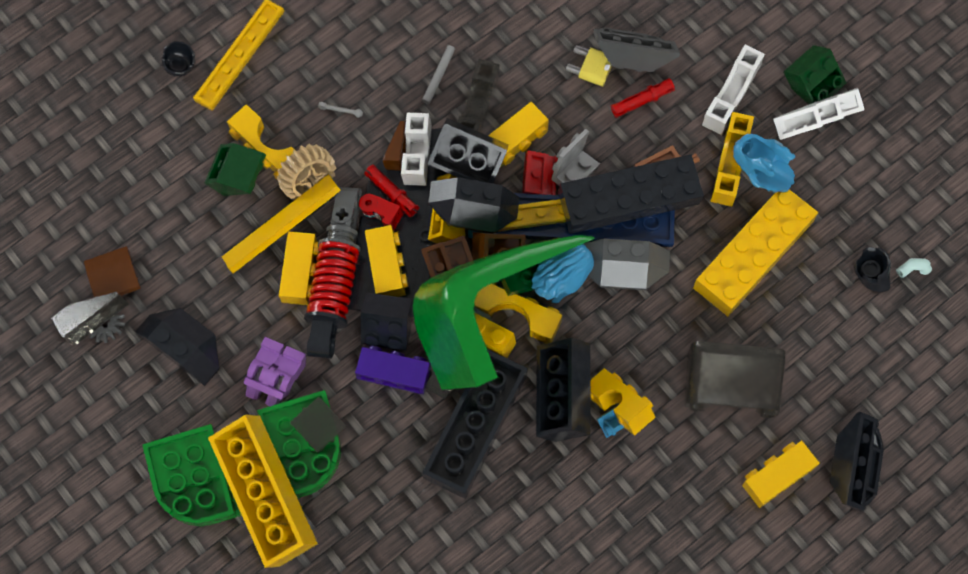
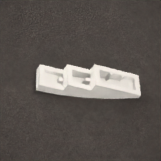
M856 88L773 119L779 139L781 140L822 127L824 124L843 119L844 116L863 111L864 106L859 89Z

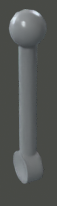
M319 102L318 108L322 110L330 109L354 114L356 117L363 115L361 109L352 110L327 105L324 102Z

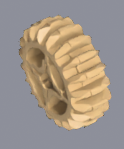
M308 144L306 147L300 146L298 151L293 150V154L290 156L286 155L287 160L281 162L282 168L277 170L279 173L277 179L280 189L287 197L294 200L328 174L331 178L336 176L334 173L336 166L333 157L326 149L317 144L314 146Z

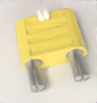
M576 45L574 53L585 56V61L582 68L568 64L566 71L579 75L578 78L603 87L612 67L606 56L597 49L590 48L588 50Z

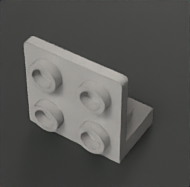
M587 129L581 134L576 133L571 139L570 145L567 148L563 146L556 156L558 160L552 168L554 173L551 180L559 186L560 183L590 177L599 168L600 163L583 151L589 134Z

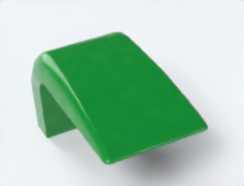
M576 235L520 246L462 264L423 283L415 294L412 307L415 327L441 389L478 387L497 378L474 314L475 298L480 290L485 286L595 238L593 236Z

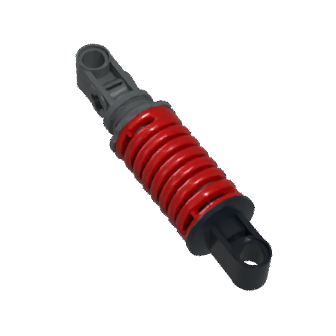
M339 187L341 191L335 195L331 224L326 229L327 238L320 239L318 242L319 254L316 257L317 263L313 273L314 279L310 289L309 304L304 315V320L312 324L310 337L307 342V355L309 357L332 359L335 352L337 329L346 328L348 325L345 315L349 312L347 306L350 304L349 297L352 295L350 289L353 288L352 281L355 279V265L358 262L359 252L361 251L360 246L355 244L358 236L356 225L360 208L359 200L362 197V190L360 188Z

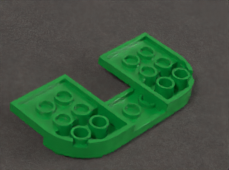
M323 390L257 410L258 416L261 417L297 499L311 495L323 488L335 474L341 457V443L326 391ZM212 424L142 444L157 501L173 518L188 525L208 526L242 516L208 439L215 434Z

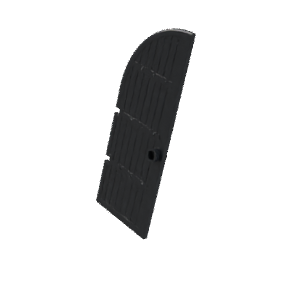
M442 128L431 129L429 158ZM382 157L376 167L399 189L405 190L407 196L419 206V210L414 208L417 213L412 217H408L403 211L404 214L394 232L399 233L401 245H398L397 249L398 253L402 252L405 266H401L402 274L406 273L408 287H405L406 295L400 297L412 299L413 307L415 294L421 285L431 277L421 249L436 244L428 240L433 209L428 205L431 181H437V177L448 173L428 165L426 186L404 185L401 171L386 170ZM369 179L365 194H373L391 202V199ZM361 216L356 240V244L361 248L358 257L360 265H355V279L352 281L353 288L350 289L352 295L349 297L350 304L347 306L349 310L361 311L366 292L376 294L365 230L384 227L382 221L376 218L370 219Z

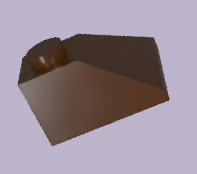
M473 232L472 257L474 260L524 246L525 235Z

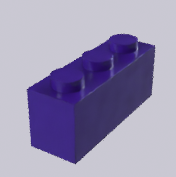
M369 346V348L362 347L355 375L358 380L424 395L431 367L430 362H427L425 358L418 356L408 358L404 357L403 353L397 351L387 353L382 352L381 348Z

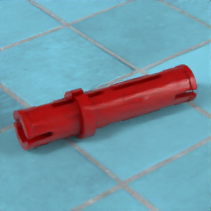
M670 78L656 85H649L645 90L610 106L611 111L618 118L644 104L658 101V98L675 91V86Z
M374 164L367 168L370 173L365 171L364 175L391 199L392 203L399 205L408 217H412L417 213L414 208L419 210V206L407 196L405 190L399 189Z

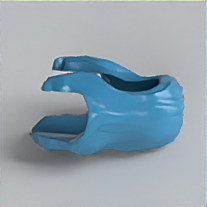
M746 134L735 142L733 157L756 188H764L768 192L772 191L773 193L778 191L787 192L791 185L794 184V171L788 163L795 158V155L787 147L783 146L782 143L775 139H764L756 134Z
M581 244L538 263L536 272L531 280L533 283L531 288L535 289L538 296L547 300L554 298L552 303H559L565 296L576 292L592 271L594 258L591 251L584 244Z

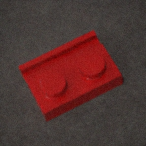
M530 150L525 153L522 193L556 195V183L551 180L554 173L552 168L558 160L556 156L553 157L549 156V154Z

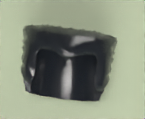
M866 247L863 250L862 256L853 266L855 272L867 289L882 293L890 289V254L879 247Z

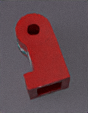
M365 194L359 200V207L365 217L379 219L382 221L383 226L391 225L393 230L396 229L404 214L399 205L373 194Z

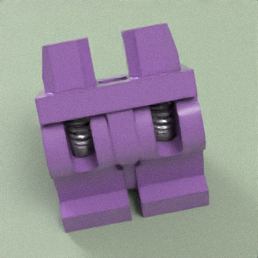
M265 337L258 354L249 366L247 377H245L243 383L247 385L246 396L257 400L260 398L261 392L268 394L265 402L266 405L280 404L283 398L289 395L294 381L298 379L306 366V354L288 346L284 350L283 344Z

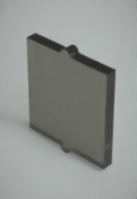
M320 397L314 400L307 408L303 407L302 412L290 422L317 453L329 442H334V438L347 427Z

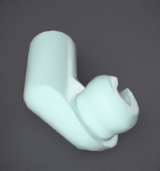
M911 258L898 267L896 272L901 278H904L913 270H919L921 274L927 275L932 271L931 262L923 258Z

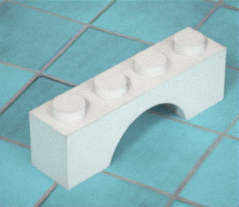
M744 45L724 86L707 110L702 126L720 135L723 134L732 112H735L759 70L765 55L764 53Z

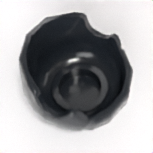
M173 41L165 46L162 55V66L168 74L178 77L185 76L192 71L195 64V53L189 44L183 41Z

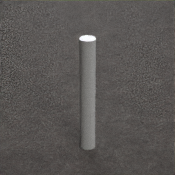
M451 45L447 46L422 99V102L425 104H430L455 51V48Z

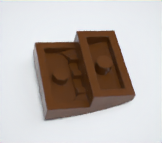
M464 235L421 249L431 278L473 261Z
M127 246L84 261L89 283L97 304L141 289Z

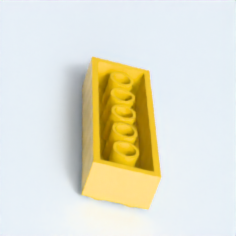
M790 189L787 192L778 191L696 279L693 289L729 317L809 228L819 212Z
M245 414L208 438L265 568L280 567L318 544L260 416Z

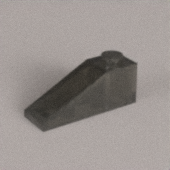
M117 292L69 304L51 319L62 338L75 346L129 305V303Z

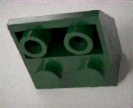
M815 45L783 72L791 89L809 105L832 97L846 84L831 49Z
M235 143L220 144L204 184L223 196L250 194L256 185L257 176L263 168L266 154Z

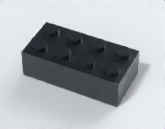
M571 337L537 346L536 437L557 442L591 435L590 343Z

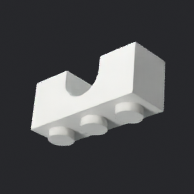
M407 113L405 126L406 153H403L401 168L404 185L426 186L427 163L429 161L432 128L429 113Z

